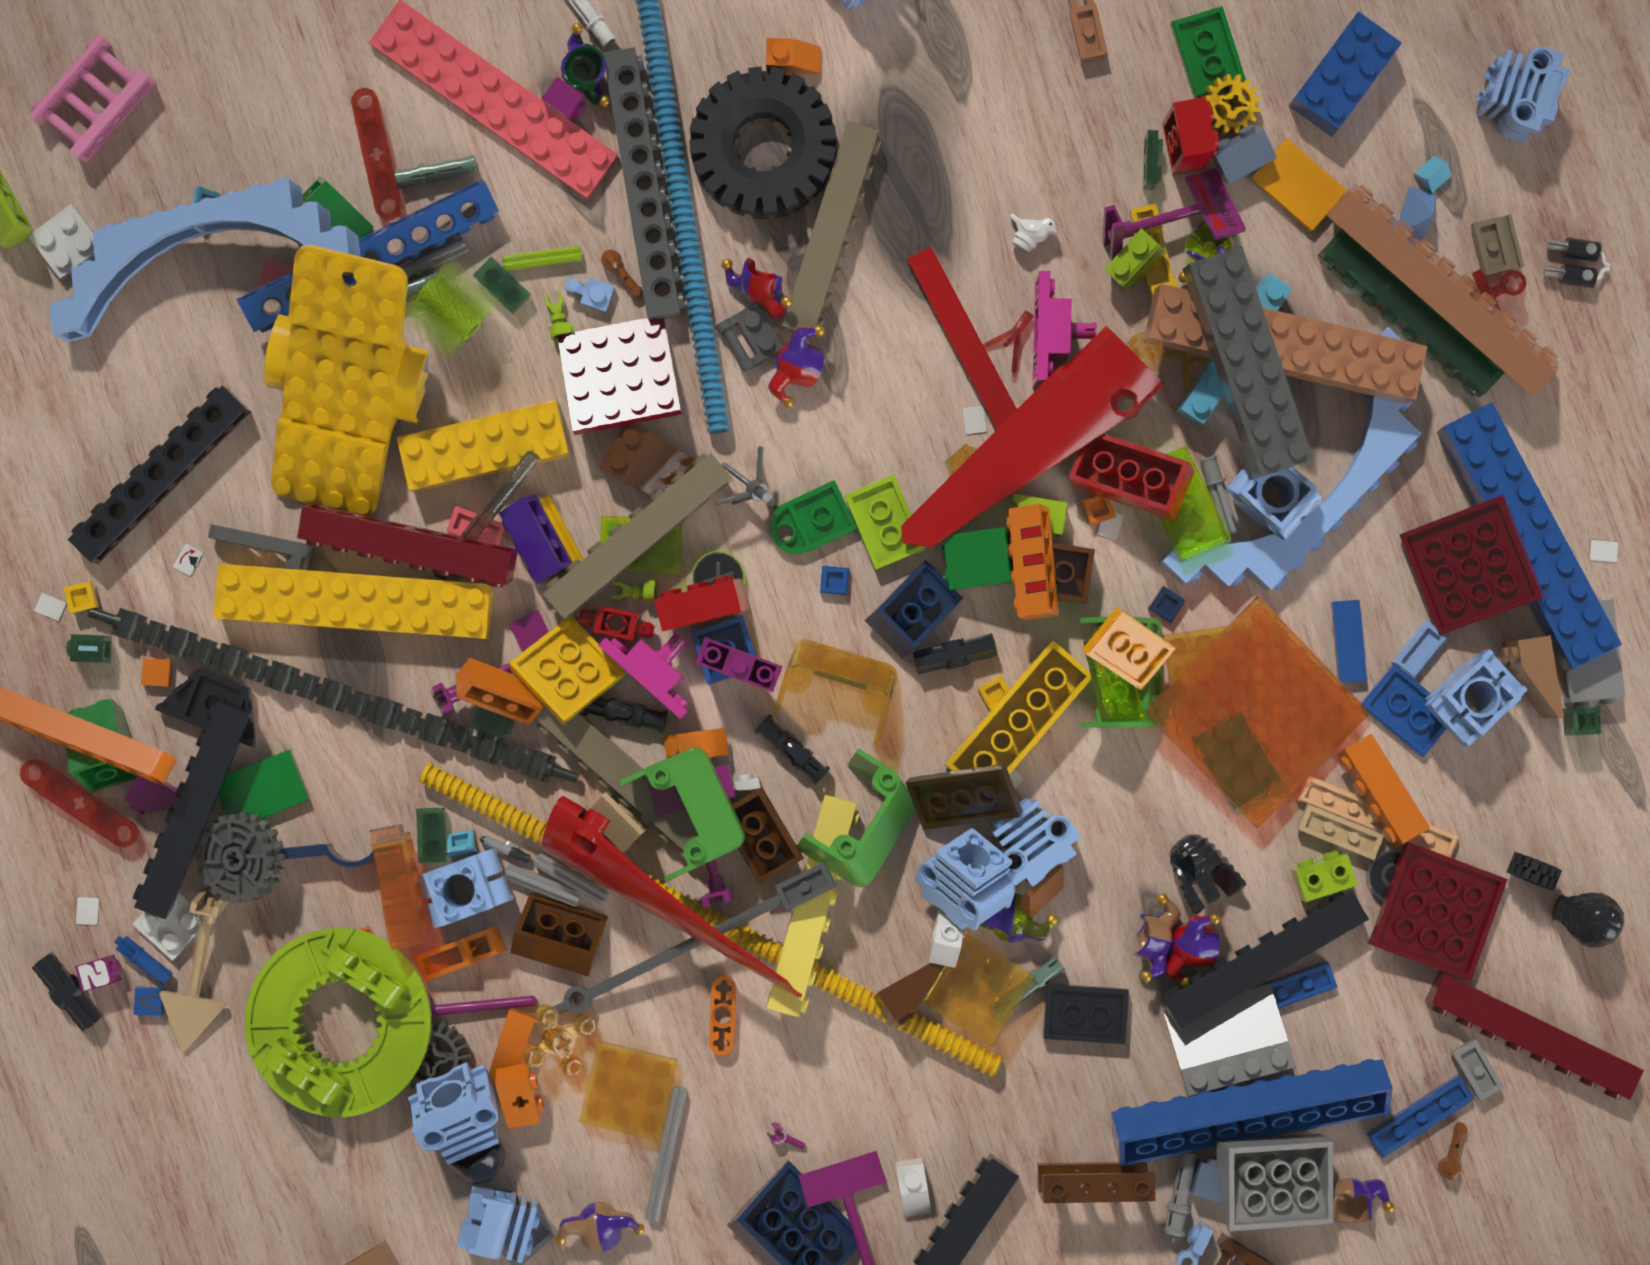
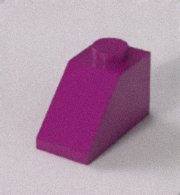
M137 776L124 801L131 804L129 806L131 810L144 815L145 812L155 813L175 807L179 798L175 797L177 790L175 786L167 782L164 785H160Z

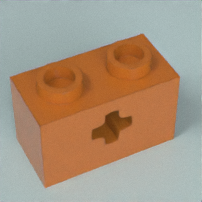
M529 1062L496 1069L495 1086L507 1129L540 1123V1112L545 1110L542 1095H537L538 1079L536 1072L531 1073Z

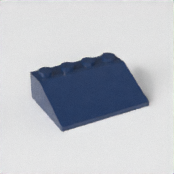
M787 1161L727 1224L766 1265H844L857 1250L849 1220L830 1201L807 1207L798 1177L802 1173L790 1161Z

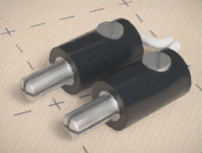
M1567 237L1565 242L1548 240L1547 249L1562 251L1563 257L1597 262L1599 256H1601V262L1605 266L1600 270L1599 275L1596 268L1563 264L1561 268L1545 266L1543 275L1559 278L1560 284L1594 288L1596 281L1602 278L1603 273L1610 270V263H1607L1600 242Z

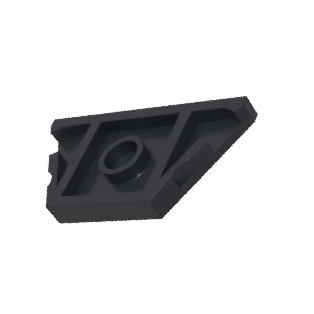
M197 668L188 676V679L183 684L177 686L171 695L155 707L156 711L207 730L210 721L206 720L211 706H217L218 702L223 701L252 713L240 743L250 747H255L256 745L251 687L207 670Z

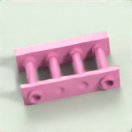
M100 34L97 38H93L87 43L85 52L44 99H40L34 104L29 115L41 126L47 120L73 142V147L69 151L84 163L89 161L156 84L143 70L140 69L137 73H132L107 52L111 44ZM99 59L126 81V86L120 93L115 94L89 72ZM81 80L85 81L108 101L109 106L102 114H97L71 92ZM63 100L67 101L91 122V126L84 134H79L54 113Z

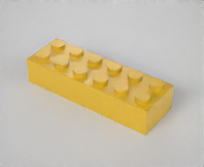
M556 400L396 437L408 490L412 493L572 457L560 404Z
M1049 641L944 765L951 771L1005 764L1010 775L1094 675L1055 641Z

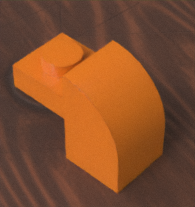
M725 728L663 736L666 759L691 748H701L707 752L709 757L729 755Z

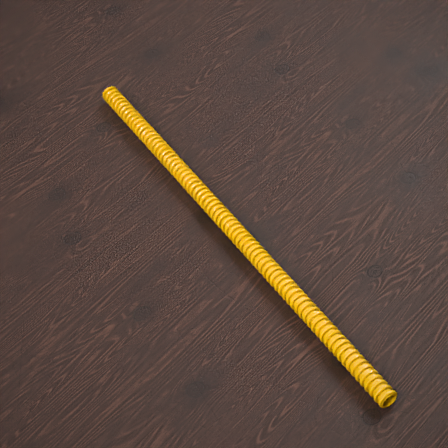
M432 762L425 766L419 778V784L423 785L425 783L427 788L431 789L433 787L435 792L441 791L443 796L449 795L450 800L456 799L458 804L464 803L466 808L472 807V811L476 812L478 810L481 816L486 814L488 816L487 819L491 820L493 818L495 823L499 824L501 822L503 827L509 826L511 831L517 830L518 835L524 834L526 839L532 838L534 843L540 842V846H542V838L547 821L541 822L539 817L533 818L531 813L525 814L523 809L517 810L516 805L510 806L508 801L502 802V798L498 797L496 799L494 794H486L487 790L483 789L481 791L479 786L473 787L471 782L465 783L463 778L457 779L456 774L450 775L448 770L442 771V767H434ZM656 879V883L711 926L729 919L727 914L723 916L720 914L721 911L717 910L715 912L712 906L704 908L703 903H698V899L692 900L690 895L684 896L682 895L683 891L677 892L675 887L669 888L667 883L661 884L660 880ZM743 924L723 934L732 942L738 944L739 947H744L746 952H753V956L759 955L761 960L765 958L768 960L767 963H775L777 968L783 947L780 941L776 943L773 941L774 938L770 937L768 939L766 934L760 935L758 930L752 931L750 930L751 926L745 927ZM818 961L813 963L812 969L816 970L813 987L819 986L821 991L827 990L829 995L835 994L837 999L843 998L844 1003L850 1002L852 1007L858 1006L860 1011L864 1009L866 1014H874V1018H881L883 1023L887 1021L873 998L878 992L873 993L871 988L865 989L863 984L857 985L855 980L853 982L849 981L850 978L848 976L844 978L842 973L836 974L834 969L828 970L826 965L820 966ZM916 1011L912 1014L914 1018L904 1025L899 1026L898 1022L893 1024L897 1026V1030L903 1029L904 1034L910 1033L912 1038L918 1037L920 1042L926 1041L928 1046L934 1045L935 1050L940 1048L943 1054L949 1053L951 1058L957 1057V1061L961 1062L963 1060L965 1065H973L972 1068L974 1070L978 1068L980 1073H988L990 1078L996 1074L1002 1062L1001 1055L995 1056L993 1051L987 1052L985 1047L979 1048L978 1043L972 1044L970 1039L964 1040L962 1035L958 1037L956 1032H948L947 1027L943 1029L941 1024L937 1023L935 1025L933 1020L927 1021L923 1015L919 1017Z

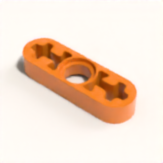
M720 975L715 978L711 987L709 1047L714 1054L719 1056L727 1055L734 1046L736 982L728 975ZM722 980L727 981V985L732 987V990H728L726 993V1000L732 999V1004L727 1002L715 1003V998L721 1000V990L716 989V985H721ZM724 1007L730 1011L731 1018L729 1021L721 1023L716 1020L715 1012L718 1008ZM714 1026L718 1028L731 1027V1031L725 1030L724 1039L729 1041L730 1044L725 1045L723 1050L719 1049L718 1044H714V1040H718L720 1030L714 1031Z

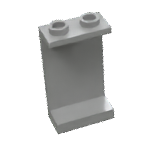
M1613 599L1599 601L1618 636ZM1619 647L1573 670L1566 671L1569 697L1563 698L1564 703H1572L1573 708L1590 706L1589 701L1599 700L1600 705L1617 703L1616 698L1625 697Z

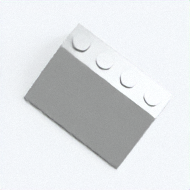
M1270 983L1249 989L1180 1030H1177L1167 1011H1164L1188 1096L1296 1067Z
M1321 1134L1217 1140V1173L1227 1230L1229 1232L1333 1224L1332 1140Z

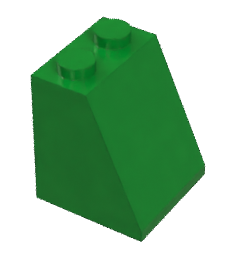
M321 176L302 194L303 204L306 202H318L330 212L331 228L346 226L357 234L359 239L372 233L370 230L374 226Z
M1007 527L952 534L944 539L941 549L943 557L946 558L945 580L949 585V590L1013 584L1011 580V573L1014 571L1013 560L1009 554L1011 534Z
M103 699L84 708L72 709L68 713L131 738L123 709L113 699ZM65 747L69 773L91 793L136 779L137 775Z

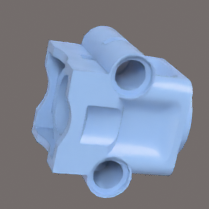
M1247 463V469H1242L1228 484L1226 490L1233 496V502L1262 529L1269 532L1272 531L1282 540H1286L1302 522L1301 518H1306L1322 500L1321 496L1316 492L1318 488L1294 467L1253 480ZM1265 481L1274 483L1281 490L1282 503L1279 508L1268 505L1263 499L1262 486Z

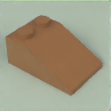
M1551 635L1503 642V648H1501L1502 662L1506 664L1507 670L1515 679L1528 689L1525 695L1542 718H1563L1564 713Z

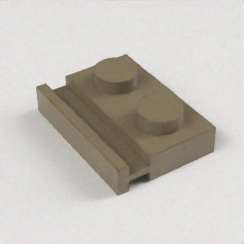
M1511 214L1470 225L1483 277L1524 267Z

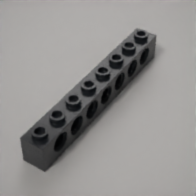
M222 385L220 388L216 387L211 390L206 396L207 401L201 407L197 406L192 409L187 415L188 420L182 426L178 425L173 428L168 434L169 439L162 446L159 444L154 447L148 454L150 458L143 465L138 464L129 473L131 477L124 484L119 483L110 492L111 497L104 503L97 504L90 512L92 515L85 522L78 523L72 529V535L67 540L89 562L99 564L252 412L230 389ZM216 409H220L221 418L217 422H212L211 413ZM200 428L202 436L198 441L193 442L192 432ZM181 447L183 455L179 460L174 461L172 453L176 448ZM161 466L163 468V476L155 480L153 472L157 467ZM142 485L144 494L140 499H136L134 490ZM123 505L125 509L124 515L117 519L115 509L117 506ZM103 524L105 526V533L102 537L98 538L96 536V528L98 525Z

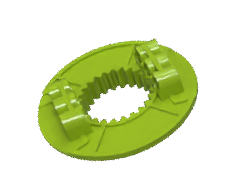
M321 929L304 934L284 945L275 952L258 973L246 1004V1043L249 1054L260 1075L284 1100L299 1109L321 1116H357L377 1109L391 1101L409 1085L417 1074L426 1056L431 1038L432 1013L430 1001L423 980L414 965L390 942L372 933L358 929ZM343 981V983H349L357 990L365 993L370 1001L378 1003L374 1009L381 1012V1015L376 1019L382 1023V1026L376 1028V1032L380 1036L372 1040L374 1045L368 1047L366 1053L350 1061L347 1059L339 1063L338 1059H334L329 1062V1056L326 1055L320 1058V1051L318 1049L311 1050L312 1041L305 1042L304 1039L308 1033L301 1031V1027L306 1023L300 1019V1016L306 1014L302 1006L309 1004L310 1001L307 997L313 996L315 990L331 982Z

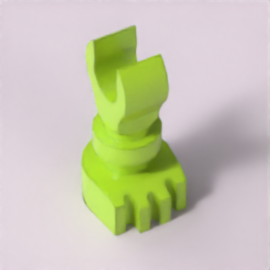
M559 291V302L557 304H551L548 294L545 296V303L552 314L550 322L554 324L549 327L552 340H558L557 335H571L575 333L574 326L565 322L567 320L566 314L562 311L565 300Z
M658 579L646 580L644 587H641V584L628 586L624 582L615 581L611 585L621 586L623 593L620 596L611 595L610 597L619 601L628 597H633L634 600H640L643 597L644 603H655L654 600L658 598Z

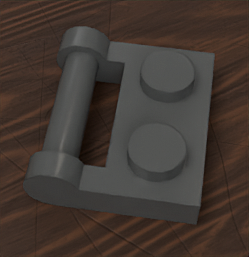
M758 303L748 306L715 326L719 334L724 335L739 360V367L743 373L773 357L783 347ZM737 324L740 326L756 356L749 358L732 327Z

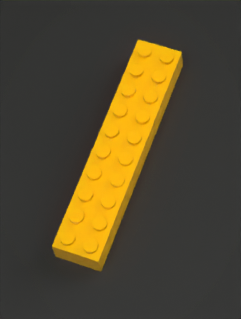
M218 564L213 618L490 640L495 587L480 583Z

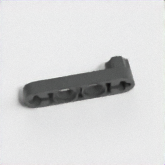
M210 524L208 538L287 554L285 568L309 570L314 546Z

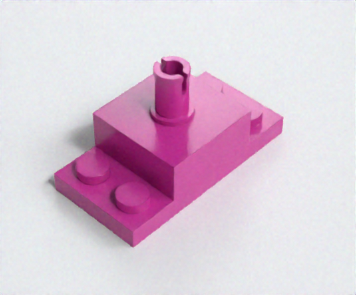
M1039 271L1035 279L1033 388H1039L1053 373V361L1065 362L1071 353V339H1093L1097 332L1095 331L1097 329L1096 322L1072 323V299L1052 298V295L1055 294V279H1050V271Z
M674 632L660 650H654L649 644L640 639L628 654H626L628 648L617 638L614 637L610 640L605 637L598 646L677 717L684 719L689 714L690 710L687 708L689 702L679 693L671 694L684 679V676L672 666L673 663L671 662L688 644L681 639L674 647V644L681 638L678 634Z

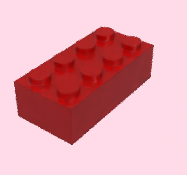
M1103 434L1080 449L1068 479L1074 488L1175 521L1195 471L1189 461Z

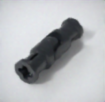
M598 697L584 708L583 715L593 714L605 717L606 721L612 722L617 720L619 723L639 729L647 727L658 730V733L663 734L668 710L660 712L648 709L646 705L635 702L622 701L620 703L615 697L610 699ZM633 707H636L638 709L637 716L634 721L629 722L633 716Z
M769 714L754 732L756 734L760 733L772 744L771 748L789 762L792 761L793 767L797 771L801 770L806 774L815 786L830 770V767L821 764L813 756V752L810 749L804 748L801 741L787 729L783 730L772 720L773 716ZM788 739L793 740L786 746L783 752L781 750L782 743Z

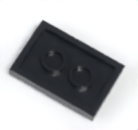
M1046 983L1043 1039L1111 1044L1126 1043L1128 988Z

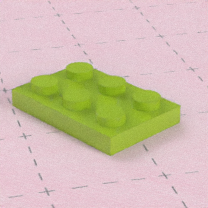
M895 474L844 495L875 570L925 550V546L902 543L901 525L911 516V513Z

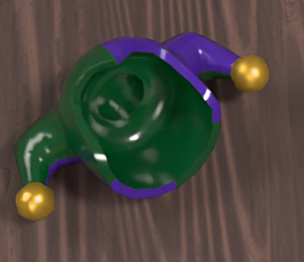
M576 22L572 25L571 30L573 32L567 42L568 52L561 63L562 78L574 89L582 91L593 105L609 107L611 99L603 95L599 86V82L603 78L606 69L605 57L595 46L587 43L584 44L580 34L583 31V26L581 23Z

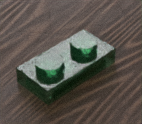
M1147 130L1144 136L1143 190H1154L1157 182H1161L1162 166L1158 165V155H1162L1163 139H1158L1159 130Z
M492 256L472 275L512 314L531 296Z
M445 807L417 808L418 863L447 862Z

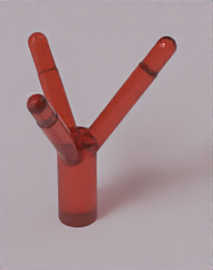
M1024 311L1012 329L983 344L984 348H988L1006 339L1003 343V346L1006 348L1014 340L1012 373L1017 371L1021 334L1034 317L1029 311Z

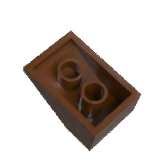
M631 424L621 427L600 468L651 497L658 490L663 489L665 492L673 484L670 481L682 471L686 474L693 468L691 463L695 459L638 425Z

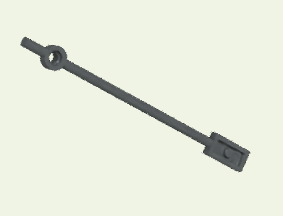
M822 862L776 885L775 888L778 895L713 927L724 934L782 904L786 911H790L837 888V885L826 862ZM691 937L589 989L584 986L571 987L566 991L564 1001L541 1012V1018L544 1022H547L567 1011L574 1014L585 1013L591 1008L593 998L703 943ZM578 995H582L584 999L581 1005L577 1003Z

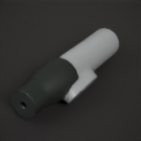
M482 836L480 838V842L485 847L490 849L496 847L497 852L511 859L525 863L529 862L531 855L523 852L520 846L509 841L503 843L489 836Z

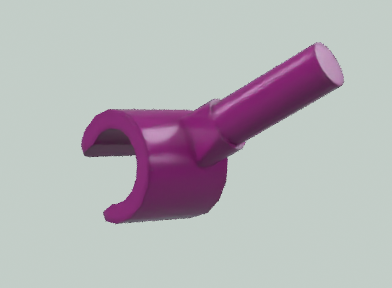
M774 1122L771 1124L778 1131L776 1134L766 1133L775 1144L786 1142L800 1149H803L805 1146L804 1142L788 1135L779 1123Z

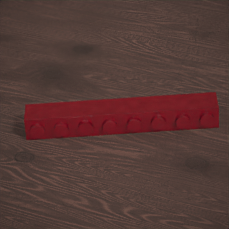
M313 503L302 506L297 538L306 540V544L311 546L330 545L332 550L337 552L352 550L358 552L357 555L360 557H383L384 562L399 564L401 561L409 563V567L413 569L425 570V567L435 569L436 574L451 576V573L461 575L462 580L476 582L477 579L485 580L487 585L502 588L503 585L513 581L518 549Z
M1438 971L1425 1001L1433 1004L1431 1010L1445 1017L1449 1012L1457 1016L1455 1022L1470 1029L1472 1024L1482 1028L1480 1034L1490 1039L1496 1040L1497 1036L1507 1040L1505 1046L1519 1053L1524 1048L1531 1052L1530 1058L1544 1065L1548 1060L1556 1064L1554 1070L1569 1077L1571 1072L1581 1076L1579 1082L1589 1087L1595 1088L1596 1084L1605 1088L1604 1094L1618 1101L1621 1096L1631 1100L1644 1072L1643 1069L1440 971Z

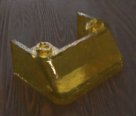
M811 640L797 642L793 647L773 714L779 716L786 690L802 692L810 686L813 675H817L866 690L863 698L864 709L869 714L880 717L872 744L878 745L897 681L895 668L888 663Z

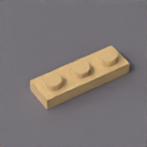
M1306 804L1296 828L1299 831L1371 860H1375L1384 837L1381 833L1309 804Z

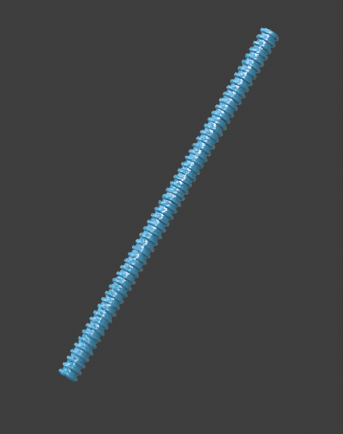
M635 0L636 4L639 5L637 7V11L640 13L638 19L642 21L639 25L643 29L641 32V36L644 37L642 43L646 46L644 53L647 54L645 56V60L648 62L646 65L647 70H650L648 73V77L651 78L649 85L653 87L650 90L651 94L654 95L652 97V102L655 103L653 109L657 111L655 119L658 120L656 122V126L659 128L657 133L661 136L659 138V143L662 144L660 151L664 153L661 156L662 160L665 161L663 163V168L666 169L664 175L668 177L665 182L666 185H669L667 188V192L670 193L668 200L672 202L669 206L673 210L671 213V217L674 218L672 224L676 226V229H674V234L677 235L675 242L679 244L676 248L677 251H680L678 254V258L681 259L679 266L683 268L680 272L684 276L682 279V283L685 284L683 290L687 292L685 300L688 301L686 308L690 310L687 313L688 317H691V320H689V325H692L690 332L694 334L691 339L695 342L693 349L697 352L694 354V357L698 358L696 366L699 367L697 374L701 377L698 381L702 383L700 391L703 392L701 399L705 401L702 404L703 408H706L704 416H707V420H705V423L709 425L707 433L718 434L729 431L731 426L727 424L729 421V417L726 416L728 409L724 406L727 402L723 400L725 392L722 391L724 384L720 382L723 378L722 375H719L721 367L718 366V363H720V360L716 358L718 350H715L717 342L713 340L716 338L715 333H712V330H714V326L711 325L713 318L709 316L712 311L708 308L710 305V301L707 300L709 293L705 292V289L708 287L704 283L706 276L702 274L705 271L704 267H701V264H703V259H700L702 252L698 250L701 245L700 242H697L699 239V235L696 234L698 227L694 225L697 221L693 217L695 214V210L692 209L694 203L690 201L692 198V193L689 192L691 186L687 183L690 179L689 176H686L688 173V169L685 168L687 161L683 159L686 155L682 151L684 148V144L681 143L683 137L679 134L681 127L678 126L680 124V120L677 118L679 115L678 110H675L677 107V103L674 102L676 95L672 93L675 89L671 85L673 83V78L670 77L672 71L668 68L670 67V61L667 60L669 58V54L666 52L668 46L664 44L667 40L663 36L665 33V29L662 28L664 22L660 19L662 17V12L659 11L661 5L657 3L659 0Z

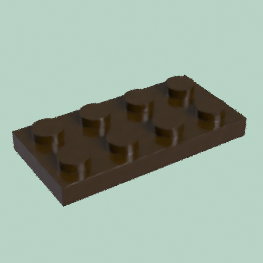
M1005 764L909 777L905 782L924 830L1018 818L1023 813Z

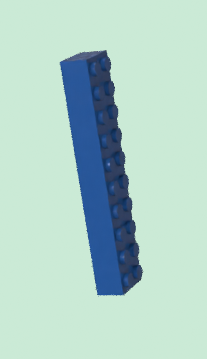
M1493 402L1438 430L1437 434L1475 505L1504 494L1545 596L1540 600L1528 603L1544 635H1551L1553 652L1563 671L1573 670L1621 646L1622 643Z
M1367 1059L1359 1064L1349 1066L1341 1064L1333 1069L1324 1071L1311 1070L1306 1074L1298 1076L1285 1075L1278 1080H1259L1251 1085L1242 1087L1234 1085L1216 1092L1203 1091L1196 1096H1177L1170 1101L1160 1103L1152 1101L1134 1108L1122 1107L1117 1111L1111 1112L1112 1136L1120 1166L1217 1148V1140L1273 1137L1386 1115L1390 1111L1393 1087L1383 1059Z

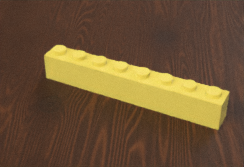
M825 795L813 837L830 847L836 837L848 835L850 827H856L860 812L855 810L857 803ZM807 856L803 872L819 863ZM830 871L835 882L836 879H842L841 877ZM833 889L792 910L776 973L788 980L792 987L802 994V997L794 996L772 983L766 1009L797 1018L800 1012L805 1014L809 997L805 996L807 985L813 986L816 976V970L812 969L814 959L820 960L824 946L823 943H819L822 932L827 933L831 917L826 915L829 905H835L838 890Z

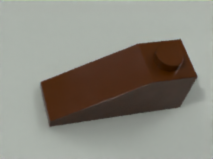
M929 963L879 991L873 997L889 1026L897 1022L899 1026H902L914 1018L912 1014L918 1009L944 969V965Z

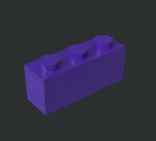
M536 494L522 497L499 512L503 527L510 533L515 543V549H518V553L523 557L528 567L529 575L537 584L555 578L566 571V568L573 563Z

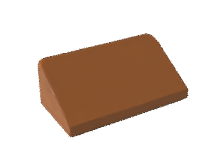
M1062 864L1056 865L1046 874L1044 879L1034 885L1017 901L1016 905L1028 918H1032L1063 889L1064 866Z

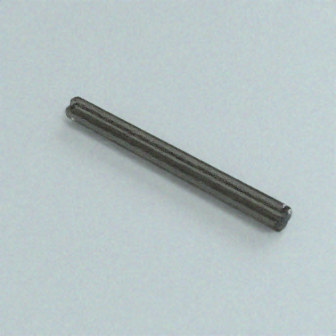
M530 450L523 456L460 535L461 537L474 540L480 537L540 462L541 458L538 454ZM433 569V574L441 580L447 578V576L436 574L435 569Z

